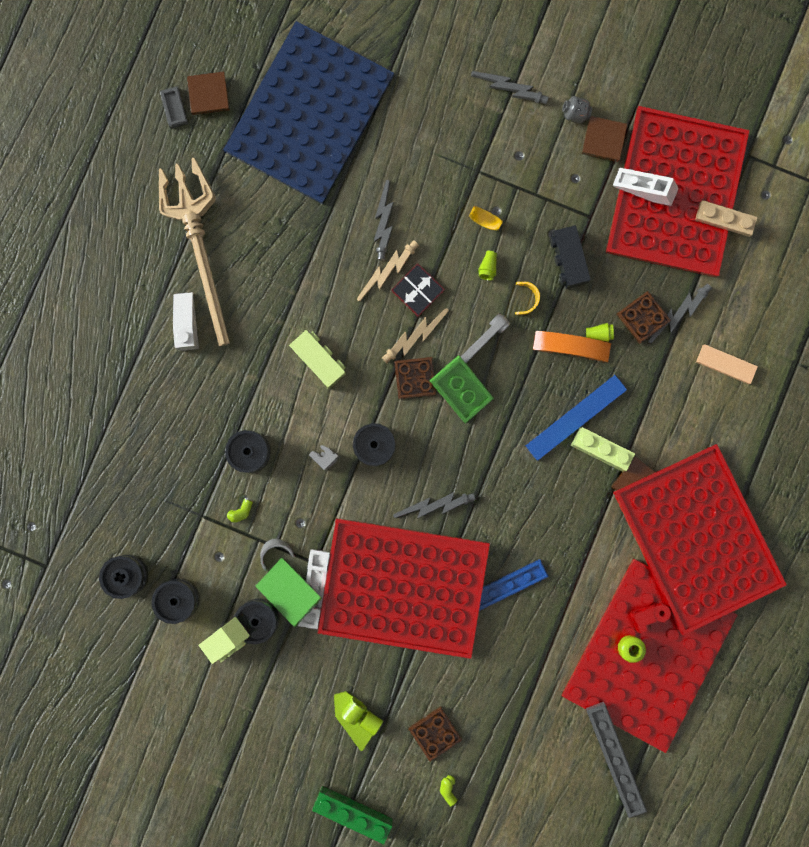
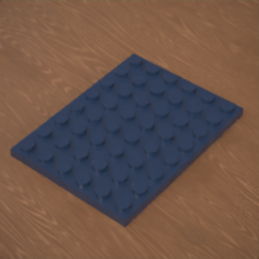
M295 21L223 150L234 158L323 205L390 85L394 73Z

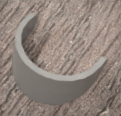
M271 539L263 545L260 558L264 571H267V567L263 561V556L270 548L283 547L289 551L292 557H295L287 542L281 539Z

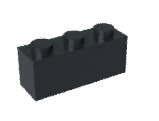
M576 225L554 230L550 237V245L552 249L555 248L556 255L554 259L556 266H560L561 273L559 278L561 284L565 285V289L588 284L591 279Z

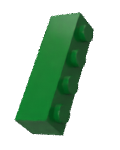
M324 786L321 787L312 809L313 812L381 844H385L392 828V818Z

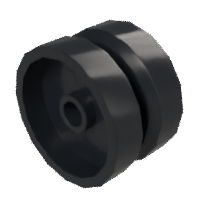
M371 423L364 425L356 432L353 438L355 455L368 466L385 464L392 458L395 452L396 443L394 436L387 427L381 424ZM372 441L378 443L377 448H371Z
M243 430L236 432L230 437L226 444L225 455L227 462L235 470L254 473L262 470L268 464L271 457V448L263 435L255 431ZM248 448L251 450L249 455L245 454V450H248Z
M125 554L113 557L105 562L100 570V586L112 598L124 599L136 595L144 589L148 582L149 573L147 565L136 555Z
M176 578L162 583L155 590L151 605L154 614L159 620L167 624H177L196 613L200 603V595L192 582Z
M255 598L249 600L239 607L234 615L250 635L244 640L247 644L257 645L264 643L275 633L279 626L278 610L266 599ZM254 618L258 619L259 623L255 624Z

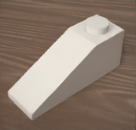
M623 168L619 169L613 184L618 189L649 201L672 206L679 189L673 178Z
M193 292L174 294L173 333L175 348L179 351L199 349Z

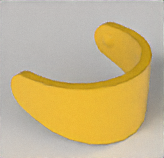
M475 205L469 214V217L474 222L490 230H498L503 222L497 216Z
M516 282V285L526 286L533 291L535 305L528 311L515 312V315L530 314L539 303L540 293L532 283Z

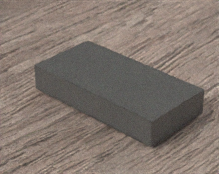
M178 86L160 91L170 129L188 124Z

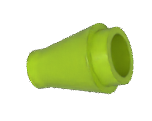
M486 251V255L478 269L481 279L490 281L496 276V252Z
M608 323L586 328V338L607 342L614 340L613 324L608 325Z

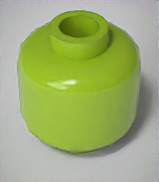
M628 635L620 640L618 651L623 659L630 663H636L644 658L646 647L641 639Z

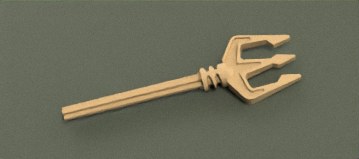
M192 158V173L199 176L203 195L196 200L193 199L185 183L186 176L180 165L176 163L175 178L179 182L180 203L177 206H170L166 192L169 180L165 172L160 168L159 211L162 215L182 221L186 225L184 228L185 231H188L186 237L192 241L219 346H225L230 344L203 242L205 231L202 230L203 224L200 223L202 220L201 216L213 205L216 196L198 162Z

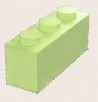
M305 330L289 346L330 389L346 375L344 371L346 367L339 359L335 362L331 357L333 353L326 345L322 348L318 343L320 339L313 331L309 333Z
M585 428L578 429L571 444L572 447L620 471H627L635 453Z
M234 617L198 646L213 664L217 660L220 662L224 661L246 644L244 640L250 635L238 619Z

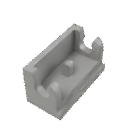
M321 445L320 447L325 453L321 452L320 455L312 451L309 455L324 470H328L340 456L336 453L334 454L328 447Z

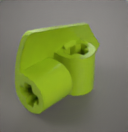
M347 691L334 694L335 717L359 750L363 751L372 735L374 736L379 730L383 720L367 710L363 702Z

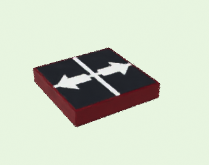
M418 263L391 290L417 317L445 291Z

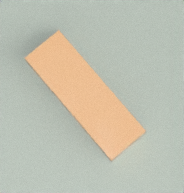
M705 344L702 346L696 361L698 364L748 385L751 384L758 367Z

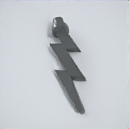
M476 71L471 72L472 77L495 82L489 88L516 92L512 95L513 98L533 100L538 104L539 102L547 104L549 97L542 95V92H528L534 86L509 83L510 77Z
M389 180L385 182L375 217L377 219L381 216L374 242L381 239L379 247L376 249L379 261H385V255L388 253L387 245L393 230V226L386 229L394 202H391L386 206L390 186Z
M709 284L697 290L698 293L693 301L689 293L674 316L672 309L669 311L667 316L671 320L668 323L670 333L687 309L691 317L701 300L708 296V293L712 290ZM667 325L654 333L648 343L651 344Z
M453 492L429 505L430 498L395 513L393 516L398 518L420 510L417 517L419 519L445 506L443 515L463 504L468 505V502L475 501L474 493L466 495V493L462 494L461 497L452 501Z

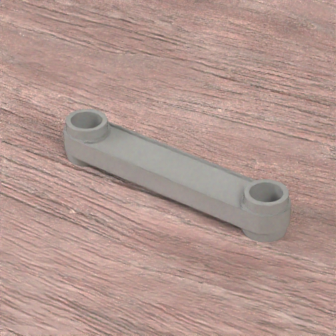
M499 313L489 323L491 327L461 356L465 363L497 332L501 334L511 324L504 315Z

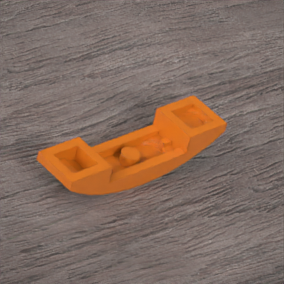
M536 331L533 350L589 358V360L608 363L611 343L569 334Z

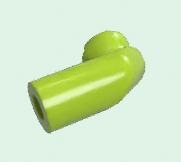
M244 499L241 509L230 510L227 518L234 523L246 519L253 502Z
M451 775L443 778L440 786V793L449 806L457 802L456 797L452 793V785L455 784V779Z

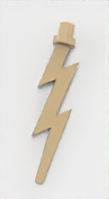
M413 241L410 245L407 244L400 258L396 250L382 273L380 266L377 268L357 300L360 302L377 281L380 291L395 266L399 274L409 256L415 253L414 250L419 246L418 243Z
M444 309L428 326L426 325L425 317L408 340L405 331L393 348L386 351L387 353L382 357L383 361L387 363L391 359L394 360L402 347L403 356H405L421 334L422 341H424L446 315L448 309Z

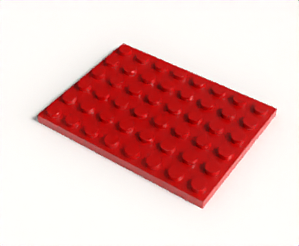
M638 106L624 169L673 178L679 189L672 206L655 203L619 189L606 253L717 278L721 268L728 230L705 224L695 219L702 200L733 210L750 130Z
M717 444L613 492L681 635H686L787 585Z
M336 518L318 634L471 659L490 543Z
M633 559L569 679L562 697L584 709L604 702L613 725L666 753L737 614L731 612L686 635H681L671 614L666 622L657 621L646 625L648 631L643 633L637 632L630 612L656 603L665 606L667 604L650 568ZM633 635L643 641L646 647V654L641 661L630 663L621 657L618 651V644L623 637Z

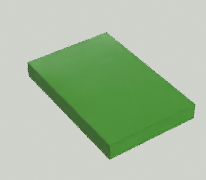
M459 355L430 380L465 424L494 399Z
M281 558L256 585L257 589L294 627L322 599L284 558Z

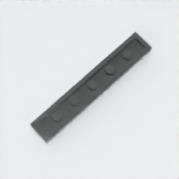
M602 702L586 708L628 818L647 812L605 703Z

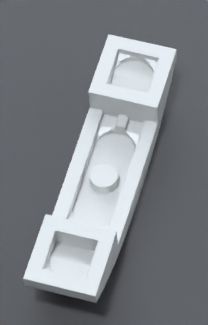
M310 550L306 582L322 599L298 626L318 629L330 552Z

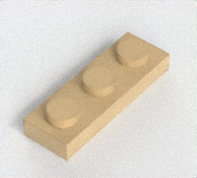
M702 200L695 220L750 237L753 234L757 217Z

